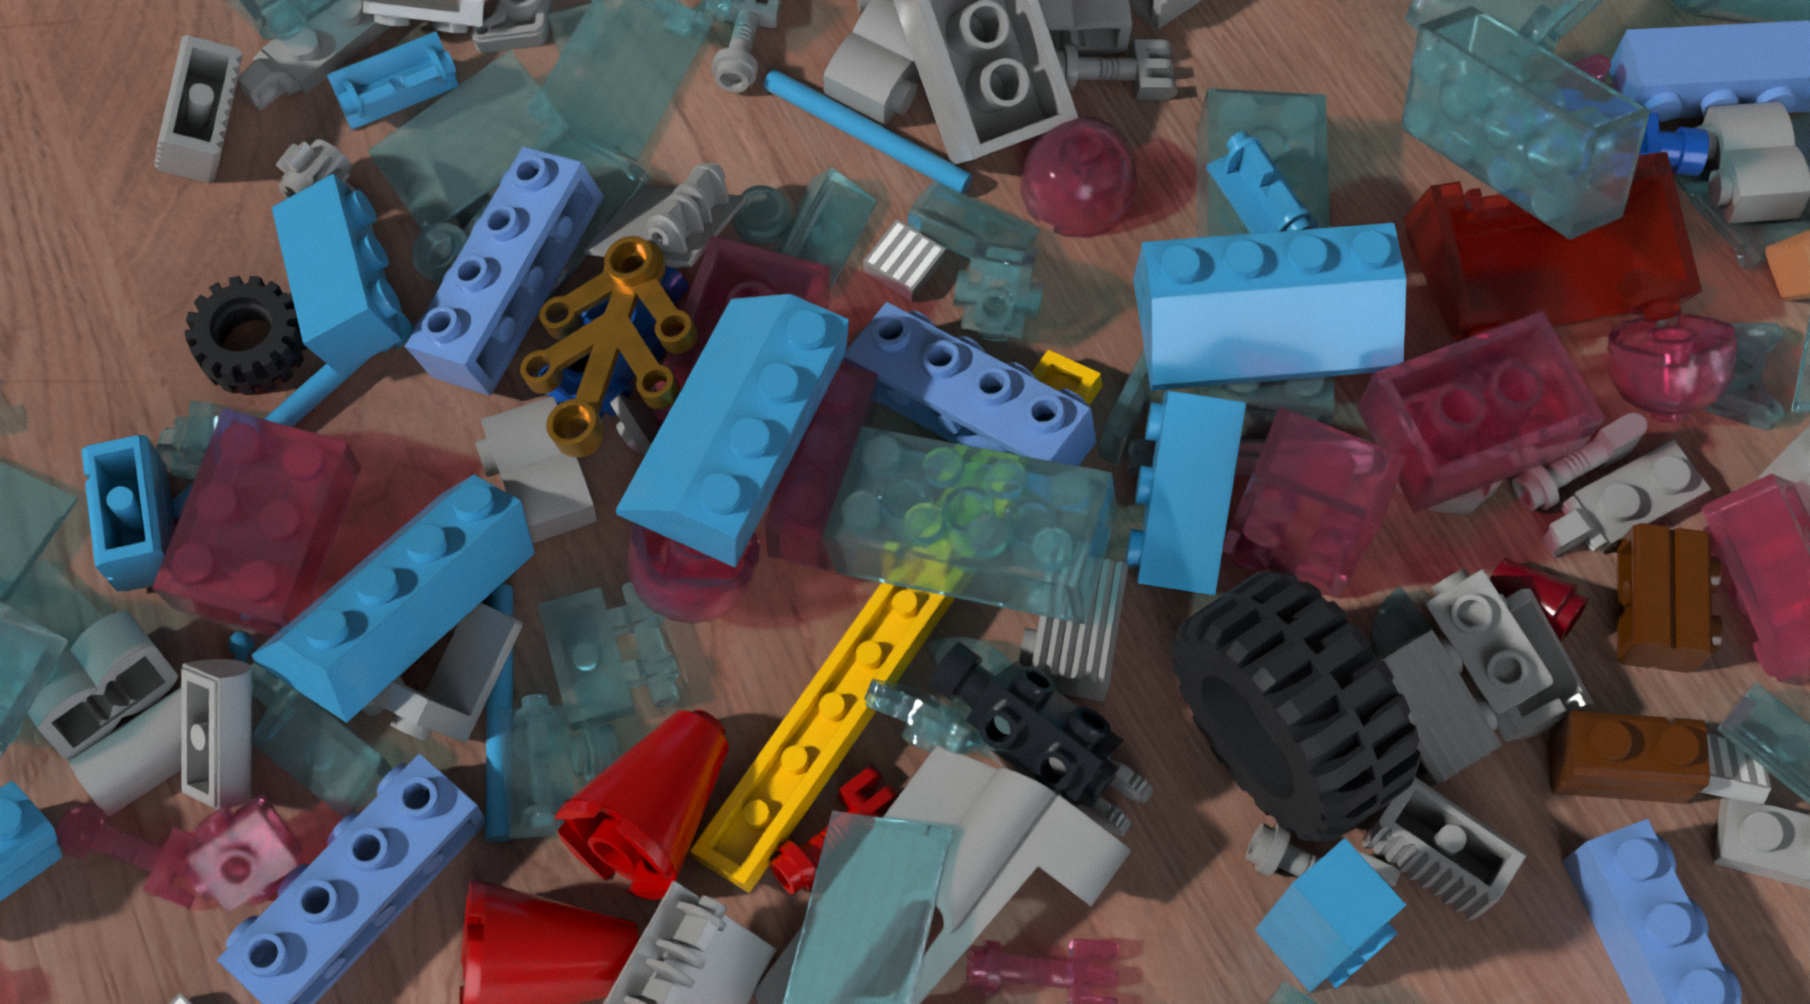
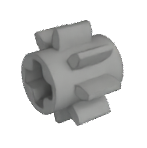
M316 139L311 146L305 141L299 146L292 143L276 163V166L285 173L278 187L286 198L293 196L333 173L352 192L355 190L346 181L350 176L348 173L352 170L350 161L340 150L324 140Z

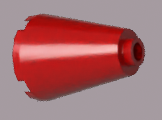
M696 709L692 712L686 710L676 711L563 803L555 814V820L564 819L563 824L557 830L560 839L579 861L605 881H608L615 871L632 881L626 890L627 893L650 900L663 898L672 881L676 882L729 752V744L724 736L725 729L714 716L703 710Z
M470 881L466 899L461 964H463L462 981H465V985L459 986V1004H579L607 998L641 936H638L637 923L486 881Z

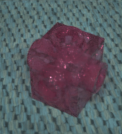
M261 793L234 812L228 805L217 809L194 827L193 832L197 837L192 839L186 860L190 865L185 867V871L191 884L206 901L216 898L224 910L229 913L245 901L250 907H254L274 895L284 880L282 876L299 866L302 845L265 795Z

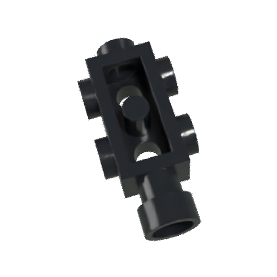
M957 643L939 663L928 685L949 701L958 698L969 706L972 711L965 721L979 730L982 740L992 748L1007 751L1031 769L1038 782L1047 786L1052 791L1059 790L1073 802L1078 801L1084 794L1097 801L1120 770L1111 760L1124 742L1122 738L1111 731L1107 720L1096 711L1087 707H1078L1056 691L1054 682L1040 670L1029 666H1022L1015 661L995 676L981 666L982 657L963 643ZM995 716H1000L1008 722L1010 726L1009 735L998 730L995 725ZM1050 757L1057 758L1064 764L1066 775H1059L1052 770L1049 763Z

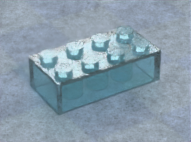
M1470 6L1419 24L1401 129L1570 240L1623 217L1650 110L1475 7Z
M862 426L822 537L837 574L1085 624L1117 515L1112 472Z

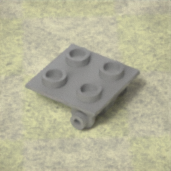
M713 162L698 164L691 171L686 182L681 183L676 189L641 186L584 249L585 255L605 257L608 248L617 240L627 236H638L654 243L660 249L665 258L666 266L672 268L692 267L745 204L746 197L727 193L724 180L725 173L718 164Z
M672 881L603 1004H748L777 949L725 915L727 908L723 904L705 895L700 898L679 883Z

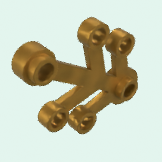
M627 236L614 242L605 254L603 273L569 294L553 297L543 304L539 313L540 321L549 335L560 341L546 350H536L529 353L521 362L520 374L529 388L536 393L545 394L555 390L561 384L564 375L563 369L591 352L575 399H570L557 405L549 414L546 423L548 435L557 448L567 456L586 457L593 454L600 447L604 436V424L599 417V412L620 352L637 377V390L649 407L654 409L666 408L676 401L680 393L679 383L672 371L667 366L657 362L631 322L638 298L657 321L655 324V334L666 351L673 354L688 351L696 343L698 333L690 316L685 311L677 310L660 284L666 270V262L662 252L654 243L642 237ZM609 299L605 313L581 327V314ZM569 313L563 321L553 323L560 314ZM680 326L685 327L679 335L668 337L672 329ZM550 366L544 375L534 377L540 368ZM667 381L661 390L649 392L655 383ZM586 429L580 436L573 438L576 432Z

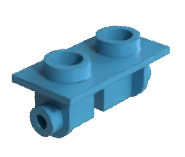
M437 31L326 74L351 130L459 87L455 73H457L449 52L444 50Z
M1247 131L1236 133L1226 143V147L1230 151L1228 155L1206 165V169L1250 234L1319 228L1313 220L1309 209L1304 207L1263 148L1258 136L1250 137Z

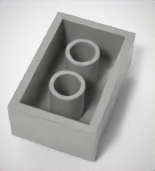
M893 0L949 160L954 165L974 160L1079 120L1038 0Z

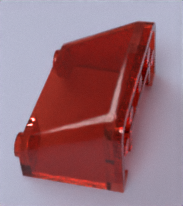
M1667 151L1638 155L1633 159L1635 171L1629 174L1617 173L1610 175L1609 169L1599 170L1586 182L1482 197L1481 188L1469 189L1463 195L1460 181L1430 185L1406 214L1403 221L1408 243L1452 339L1455 341H1466L1467 348L1478 349L1504 341V335L1642 314L1645 322H1656L1681 314V304L1700 293L1702 287Z

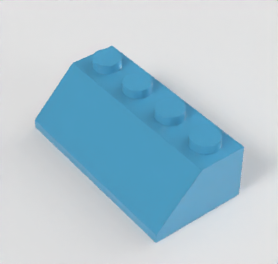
M1394 223L1142 242L1133 282L1151 391L1401 371L1403 367L1406 274Z
M792 294L731 299L617 506L616 515L736 568L846 354L850 319Z
M472 475L444 491L251 654L254 662L347 723L535 554L521 500L476 475Z

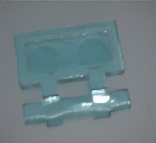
M643 579L632 580L624 584L621 589L626 605L607 610L601 587L537 604L567 720L572 732L636 714L629 689L640 686L649 687L654 706L657 708L673 705L680 699L674 680L679 675L675 656L672 653L666 652L659 628L664 623L661 607L657 600L651 599L647 582ZM625 633L634 634L641 658L622 663L615 636Z

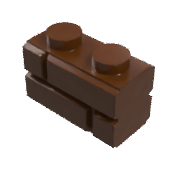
M1639 523L1633 525L1618 542L1617 662L1622 665L1645 668L1656 666L1661 670L1688 673L1695 671L1718 651L1723 636V623L1719 615H1712V594L1718 589L1722 567L1720 558L1711 555V539L1708 531L1684 528L1671 530L1669 526Z
M1570 710L1549 733L1550 782L1553 794L1684 804L1694 797L1695 793H1699L1709 785L1710 766L1707 727L1704 720L1675 718L1670 723L1666 717Z

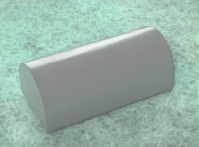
M209 659L183 663V668H181V791L219 811L243 805L251 799L252 666L242 661L229 659Z
M181 686L115 728L111 733L77 756L68 759L70 767L83 788L96 805L109 817L181 770Z

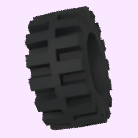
M240 276L229 278L230 286L222 288L219 282L209 287L212 292L209 298L200 294L194 301L198 312L188 311L186 323L190 328L185 330L186 341L202 371L214 385L219 383L224 391L233 394L237 386L243 395H255V387L262 386L265 393L276 389L273 381L278 378L286 383L293 377L289 368L291 366L301 367L304 361L301 350H307L308 348L303 344L292 299L287 292L283 293L278 284L270 280L265 286L262 278L257 276H250L248 283H243ZM260 320L271 324L266 338L252 349L237 352L223 348L226 336L241 323Z

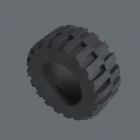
M1263 571L1252 575L1180 624L1171 648V653L1175 656L1172 661L1174 674L1180 679L1179 689L1184 702L1189 704L1194 714L1192 718L1199 731L1203 732L1210 742V749L1219 762L1225 764L1232 774V779L1243 792L1247 791L1254 799L1255 805L1266 816H1273L1277 824L1281 825L1288 833L1296 832L1299 839L1315 842L1333 841L1398 797L1412 785L1421 757V752L1417 749L1420 741L1417 727L1410 722L1408 715L1411 710L1404 694L1398 693L1392 681L1394 676L1384 660L1380 661L1370 647L1372 643L1360 628L1355 629L1346 619L1347 613L1334 601L1328 602L1323 598L1321 590L1310 582H1299L1296 575L1287 572Z

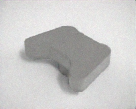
M497 0L495 11L491 17L482 21V27L474 26L471 31L474 47L481 53H490L543 45L549 37L553 0Z

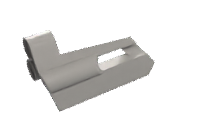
M936 745L756 987L754 993L757 1003L921 1004L1037 867L1092 906L1132 850L1074 805L1037 780L1009 769H997ZM930 902L933 903L943 916L944 927L898 991L891 997H861Z

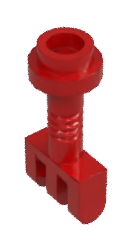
M874 765L864 769L839 789L837 798L848 811L801 847L787 840L776 848L777 855L769 862V867L779 884L791 895H794L800 889L808 892L820 883L816 868L862 832L866 831L870 836L884 817L882 812L899 797V794L891 785L884 787L870 799L864 794L875 786L882 777V774Z

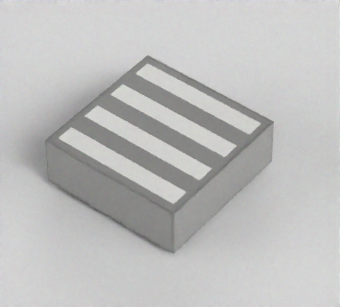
M896 219L863 260V272L912 302L945 260L946 248Z
M1707 733L1710 779L1709 785L1700 792L1751 804L1764 805L1771 791V784L1762 745Z

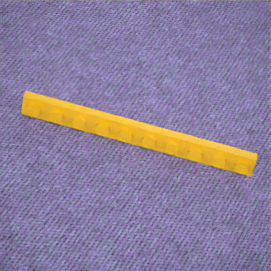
M1049 349L1032 371L1038 381L1058 391L1060 389L1071 390L1082 397L1089 406L1103 387L1101 373ZM972 455L694 844L690 852L696 861L746 892L750 893L768 868L769 862L777 855L776 848L789 838L1033 486L980 457Z

